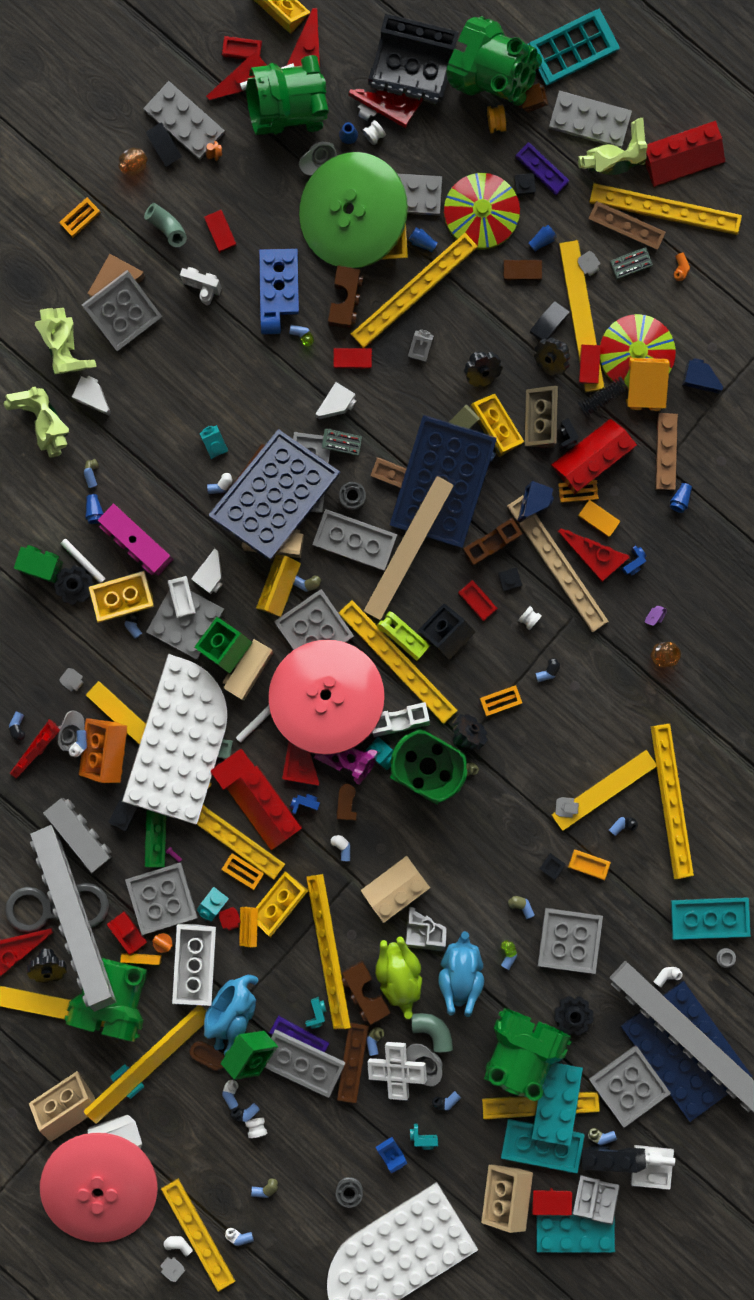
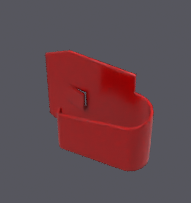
M234 907L219 912V919L223 929L227 928L230 931L239 927L238 923H241V920Z

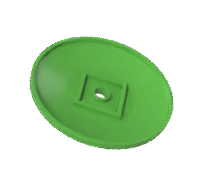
M361 152L344 153L333 157L313 173L303 191L299 211L303 236L313 252L327 263L350 268L369 266L386 256L394 248L402 235L408 211L406 191L395 170L378 157ZM349 204H352L354 207L351 214L346 213V207Z

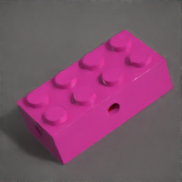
M114 503L98 519L101 523L99 527L107 535L111 536L113 534L115 536L113 540L121 548L125 549L127 547L129 549L128 554L137 562L141 560L144 563L142 567L151 575L155 573L159 576L174 560Z

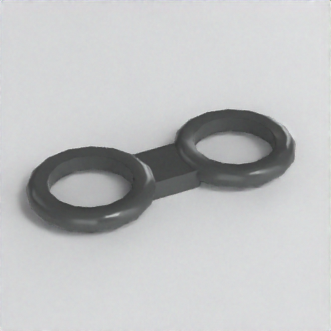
M92 883L76 885L78 892L91 891L100 899L101 909L98 916L93 920H89L91 928L98 926L108 914L109 902L107 895L102 888ZM24 887L16 890L10 895L6 903L5 912L7 920L20 932L31 933L38 931L47 924L49 918H56L53 912L55 908L54 902H51L44 892L34 887ZM23 895H33L42 903L43 914L35 924H23L15 917L14 904Z

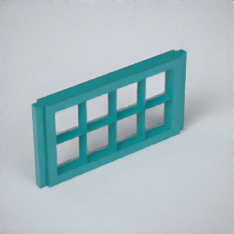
M600 8L528 44L536 48L537 53L542 57V63L538 72L546 86L620 50ZM593 20L599 32L588 37L583 24ZM579 27L584 40L573 44L568 32ZM564 34L570 47L559 52L553 39ZM602 36L607 48L596 53L591 40ZM549 42L555 54L544 59L539 46ZM587 43L593 55L582 60L576 47ZM572 50L578 63L567 68L561 55ZM557 57L563 70L552 75L546 62Z

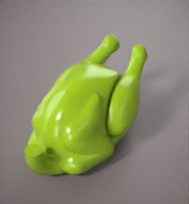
M397 937V943L392 942L387 945V941L382 940L375 970L376 978L382 983L380 989L390 1005L399 1006L404 1013V1017L410 1019L412 1017L413 1002L418 1001L421 995L422 977L419 975L421 973V964L416 955L409 950L402 937Z

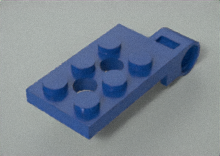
M298 249L260 250L261 334H281L280 315L299 314ZM276 265H283L284 270L276 272L274 267ZM281 282L285 287L282 290H276L274 285Z

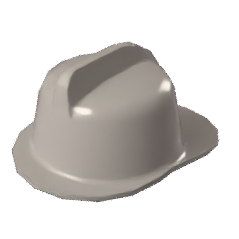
M422 1044L410 1045L406 1049L407 1061L426 1063L427 1081L424 1085H437L442 1078L441 1058Z

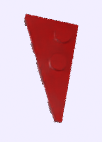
M50 719L47 721L10 772L12 776L17 778L38 755L44 752L49 742L60 731L55 722Z

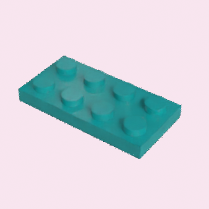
M748 897L671 900L672 939L751 937Z
M559 1063L551 1065L542 1087L543 1096L537 1101L531 1139L571 1146L583 1068Z
M508 1119L501 1159L578 1173L584 1133L573 1131L571 1146L531 1139L533 1123Z
M573 1211L572 1215H536V1251L615 1252V1216L613 1225L575 1216Z

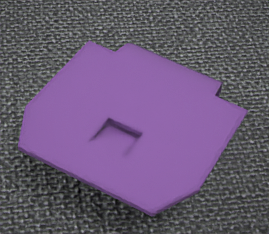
M660 606L652 608L646 617L645 623L652 626L657 622L661 623L667 613V609Z

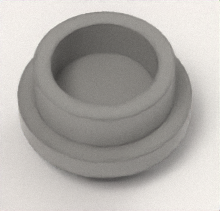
M723 948L717 953L716 960L720 966L729 968L734 965L736 955L731 949Z

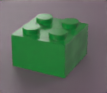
M27 545L26 548L21 547L14 565L15 570L52 583L58 580L57 574L61 571L63 562L59 560L60 556L48 551L42 554V550Z
M216 617L194 648L225 671L231 673L253 642L232 626Z
M265 1031L239 1034L235 1037L233 1045L225 1053V1057L220 1064L234 1080L259 1076L278 1046Z

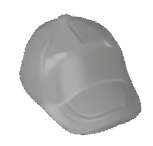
M318 142L312 145L299 161L301 171L306 175H313L322 164L338 156L334 145L330 142Z
M69 711L65 715L62 725L58 726L60 731L56 735V743L61 750L69 751L70 747L77 741L76 731L84 730L85 728L84 718L77 711Z

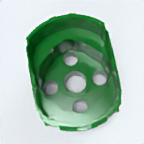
M483 16L469 19L458 39V42L467 45L465 52L454 49L446 69L449 84L457 91L470 96L486 91L504 98L516 106L522 105L526 100L525 92L535 81V70L542 63L541 55L537 53L536 48L526 44L520 38L505 36L498 22L485 19L486 17Z
M309 55L301 59L302 66L280 68L274 63H269L267 66L252 67L250 69L249 76H254L255 78H248L246 95L250 120L255 135L282 133L285 127L306 124L308 132L323 129L322 121L327 119L329 110L326 100V82L320 72L317 56Z
M417 728L416 731L405 735L395 746L390 761L392 774L389 778L438 805L439 802L453 797L461 790L467 778L466 754L434 735ZM434 744L442 746L443 751L440 755H435L432 752ZM413 751L416 753L417 758L414 762L406 760L407 752ZM431 758L435 761L436 769L432 774L426 775L421 772L419 765L422 759ZM442 770H447L450 773V778L447 781H442L439 778ZM420 777L423 779L424 785L417 789L413 786V780Z
M102 958L117 1002L94 1012L90 1007H86L83 1001L85 993L82 989V993L68 1003L67 1011L69 1012L64 1017L66 1020L65 1024L94 1032L95 1030L100 1031L102 1021H105L102 1031L103 1035L136 1042V1039L140 1037L138 1032L142 1030L144 1022L137 1007L143 985L147 980V969Z
M504 1008L503 1011L499 1012L500 1018L499 1020L496 1019L493 1027L498 1043L491 1060L486 1064L484 1079L512 1094L537 1101L543 1096L542 1087L551 1065L565 1058L568 1051L566 1047L571 1044L570 1036L538 1021L533 1032L536 1024L530 1022V1017Z

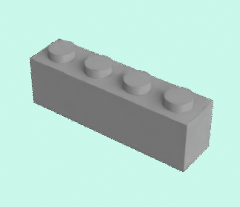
M61 798L43 814L90 872L93 873L112 858L110 855L111 850L105 843L102 845L99 842V835L93 828L90 830L86 826L87 821L82 814L77 815L73 810L75 808L74 804L69 799Z

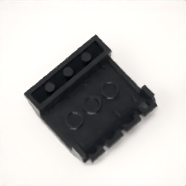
M385 13L381 37L373 68L370 71L368 85H371V89L379 91L387 89V93L402 96L404 93L407 98L416 100L424 98V102L436 105L438 102L442 103L448 82L446 69L452 53L456 49L459 32Z

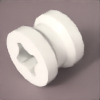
M375 120L371 122L370 127L362 130L365 137L373 145L377 143L379 138L386 136L383 128Z
M529 606L518 621L524 623L526 628L530 630L542 615L535 613L533 608Z
M263 1117L245 1122L246 1127L249 1129L248 1138H256L267 1134V1129L263 1125L265 1122Z

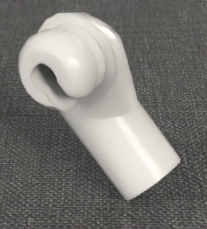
M666 967L662 969L654 983L662 987L667 979L680 980L683 974L677 967Z
M170 1236L164 1241L166 1250L180 1249L185 1257L193 1251L181 1236Z

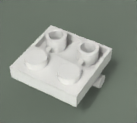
M188 267V269L182 268L180 277L183 284L201 289L200 300L203 304L210 305L213 295H220L222 288L217 276L206 273V275L200 274L198 270Z
M634 1145V1148H645L646 1169L632 1173L631 1185L670 1189L672 1166H675L674 1150Z

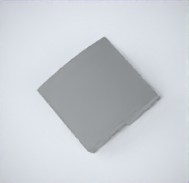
M580 1176L573 1215L613 1225L620 1185Z

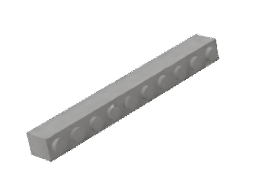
M49 825L31 833L33 841L30 844L33 851L37 852L38 858H36V862L44 873L41 875L42 880L49 887L50 891L47 894L50 901L54 902L55 908L53 912L56 919H59L61 923L59 930L62 936L66 937L67 943H65L68 954L72 955L71 965L79 976L77 983L80 989L84 990L83 1001L86 1007H90L95 1012L117 1001L58 831L52 825Z
M624 961L609 977L613 981L611 985L619 992L623 990L627 994L625 998L632 1005L637 1003L641 1007L640 1012L646 1018L651 1016L656 1021L654 1025L661 1032L666 1030L670 1034L668 1038L675 1045L680 1043L684 1047L683 1052L690 1059L694 1056L699 1061L697 1065L704 1072L709 1070L713 1074L711 1078L718 1085L723 1083L728 1088L726 1092L733 1099L738 1097L742 1101L740 1105L747 1112L751 1110L754 1112V1080L629 963Z

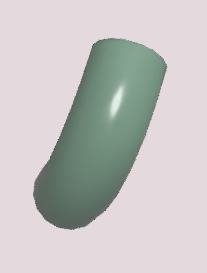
M152 203L146 210L144 219L161 230L171 246L180 247L184 245L187 236L181 224L169 212L156 203Z
M412 1014L413 1033L429 1034L433 1040L434 1052L453 1050L449 1028L441 1019L432 1014Z

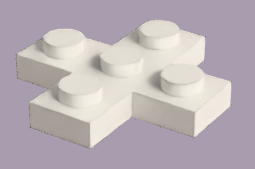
M387 1042L385 1044L386 1060L370 1058L368 1061L369 1080L387 1081L389 1099L408 1100V1083L425 1084L427 1081L426 1063L407 1061L406 1043Z

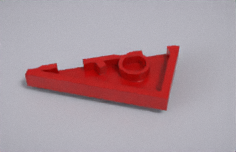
M312 8L287 65L293 63L294 67L302 66L301 59L303 57L315 55L318 57L320 67L317 8Z
M254 52L215 87L206 98L212 100L243 92L240 83L247 81L248 78H255L254 76H249L250 69L252 67L267 66L266 63Z
M350 89L348 96L404 128L407 127L424 99L407 98L404 93L402 96L387 93L386 91H376V93L364 92V89Z
M562 528L558 531L601 582L630 557L608 546H603L598 542L576 535L571 531Z
M288 742L282 779L319 786L311 753Z
M53 928L0 940V976L53 933Z

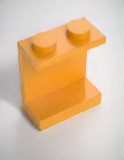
M629 358L630 378L628 399H626L627 407H630L632 410H641L642 407H646L652 411H660L661 408H666L670 366L668 359Z

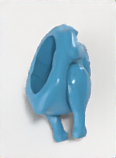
M463 931L458 941L447 947L441 961V966L444 969L439 973L438 982L445 998L447 1013L450 1016L454 1015V1004L459 1007L467 1002L464 1015L470 1017L475 1002L484 987V976L480 972L484 967L479 948L470 943L469 933Z
M245 975L226 982L218 991L212 1001V1005L209 1006L205 1014L204 1036L207 1039L216 1037L215 1050L224 1049L223 1039H228L224 1055L233 1045L235 1037L245 1033L248 1021L253 1017L256 998L249 991L247 985L249 983L254 985L258 983V978L254 975Z

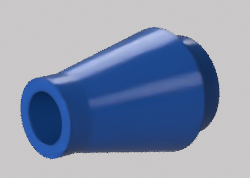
M347 122L341 128L339 137L342 142L351 144L357 140L358 132L352 123Z
M549 225L543 226L529 242V245L536 252L538 249L554 242L557 235Z
M415 227L408 241L412 242L411 245L429 250L430 252H433L438 243L422 228L418 229L417 227Z
M681 484L670 500V508L672 510L684 513L688 509L692 490L691 485Z
M98 495L86 496L85 519L88 520L89 524L100 523L98 519L104 513L99 503Z

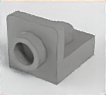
M426 330L415 331L408 357L426 362L434 336L430 335V332Z

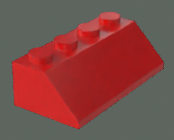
M716 121L647 144L645 164L654 187L725 163L722 136Z
M610 418L551 466L575 495L633 450L637 444L624 428Z
M258 765L227 787L229 793L271 850L302 829L300 823Z

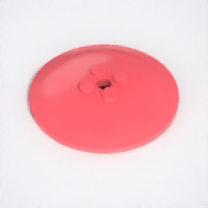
M336 640L313 641L293 650L282 660L274 672L269 687L271 716L281 734L289 742L302 750L323 755L345 752L362 743L376 728L384 708L383 682L374 663L358 648ZM325 690L331 692V698L328 700H323L320 697L321 693Z
M108 1133L83 1134L60 1145L48 1158L40 1180L41 1201L52 1222L70 1236L89 1242L115 1241L135 1232L146 1222L153 1211L158 1190L156 1173L146 1154L129 1140ZM101 1189L103 1194L97 1196L93 1193V1190Z

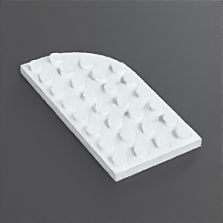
M170 654L167 655L122 802L195 825L200 816L212 776L211 770L215 766L227 725V707L222 690L215 679L201 666Z
M437 1182L356 1232L340 1246L330 1264L328 1272L327 1292L329 1300H400L478 1251L477 1246Z

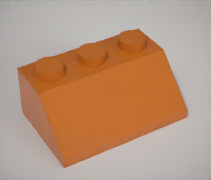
M86 719L84 730H86L87 748L81 754L79 775L101 783H120L127 725L111 721Z

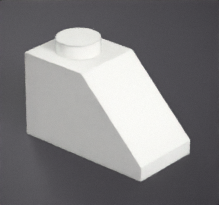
M81 376L72 398L97 411L110 415V409L102 388L97 383L98 380L87 376V378Z
M335 382L318 409L316 418H327L344 414L348 409L352 410L356 403L355 393Z
M216 549L212 551L191 578L210 594L213 591L216 593L222 586L220 556Z

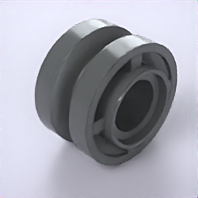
M348 482L341 487L339 499L342 506L346 509L357 510L364 505L366 492L361 484ZM351 491L358 494V498L354 501L347 498L348 493Z
M346 1177L340 1180L336 1187V1199L339 1204L352 1208L361 1202L363 1187L360 1181L353 1177ZM352 1188L355 1194L353 1196H346L344 1190Z

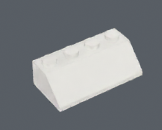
M181 923L177 925L172 1004L212 1005L216 927Z

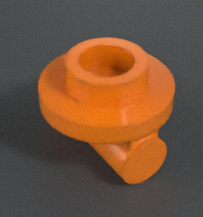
M214 141V145L212 143L207 144L206 157L208 159L215 157V161H218V157H222V147L218 145L217 141Z
M165 933L156 935L152 941L155 950L160 953L169 952L173 944L172 938Z

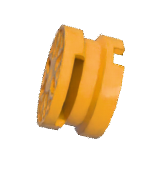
M503 104L493 107V109H491V106H487L490 133H494V129L501 132L506 131Z

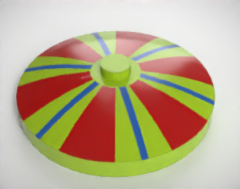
M475 173L459 180L449 191L444 205V219L451 235L457 240L466 233L478 246L477 249L480 250L497 247L509 239L517 227L520 215L519 201L513 188L502 178L488 173Z
M634 314L618 319L606 330L600 342V364L605 375L612 382L615 379L618 380V377L620 378L621 376L628 389L630 378L629 358L668 359L670 362L669 373L674 365L676 349L673 337L660 321L650 316Z

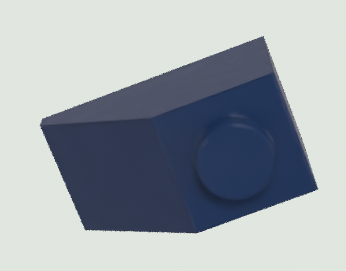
M694 358L689 360L682 386L719 394L723 390V386L709 364L704 363V360Z
M533 481L525 487L517 522L521 523L550 507L554 496H552L553 488Z

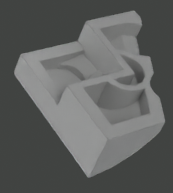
M409 907L406 945L411 948L443 951L446 946L447 928L441 924L434 923L428 916L424 917L416 912L415 908Z

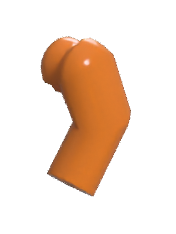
M684 252L675 256L679 266L673 276L678 281L684 280L690 270Z

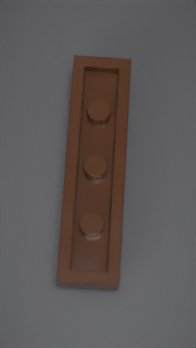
M350 1022L351 1028H348L343 1059L345 1065L341 1072L337 1100L356 1103L368 1025Z

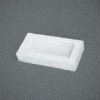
M187 576L168 580L177 618L196 614Z

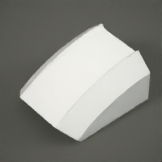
M129 1115L91 1126L88 1129V1134L108 1133L120 1136L141 1149L142 1141L136 1122Z

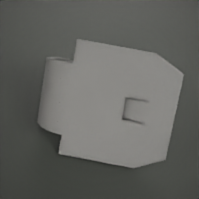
M362 103L358 106L360 108L358 116L366 121L370 118V115L375 116L378 113Z
M591 251L578 258V264L584 274L588 273L589 276H592L599 271L598 265H600V262Z
M68 668L59 679L61 684L70 691L73 689L78 691L84 683L81 680L83 676L71 668Z
M558 798L556 800L555 814L561 817H573V814H578L579 803L574 802V798Z
M167 1257L161 1264L163 1269L161 1273L173 1282H176L185 1271L183 1265L174 1257L172 1259Z

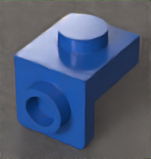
M637 546L631 548L637 559L621 569L625 576L629 573L631 576L641 570L639 566L646 562L645 557L647 556L641 547L637 548Z
M309 794L306 797L298 795L297 798L293 797L290 808L293 809L292 813L296 814L299 804L318 810L320 802L317 801L318 797Z
M393 1137L376 1146L378 1153L391 1173L407 1164L403 1152Z

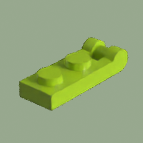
M389 611L385 615V619L377 624V628L381 632L386 633L416 661L430 647L423 638L393 612ZM390 624H394L396 627L393 629Z

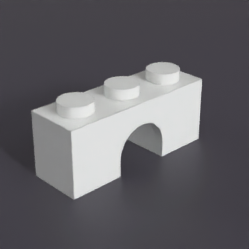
M426 703L407 706L406 709L397 712H382L381 718L373 730V736L378 737L430 725Z

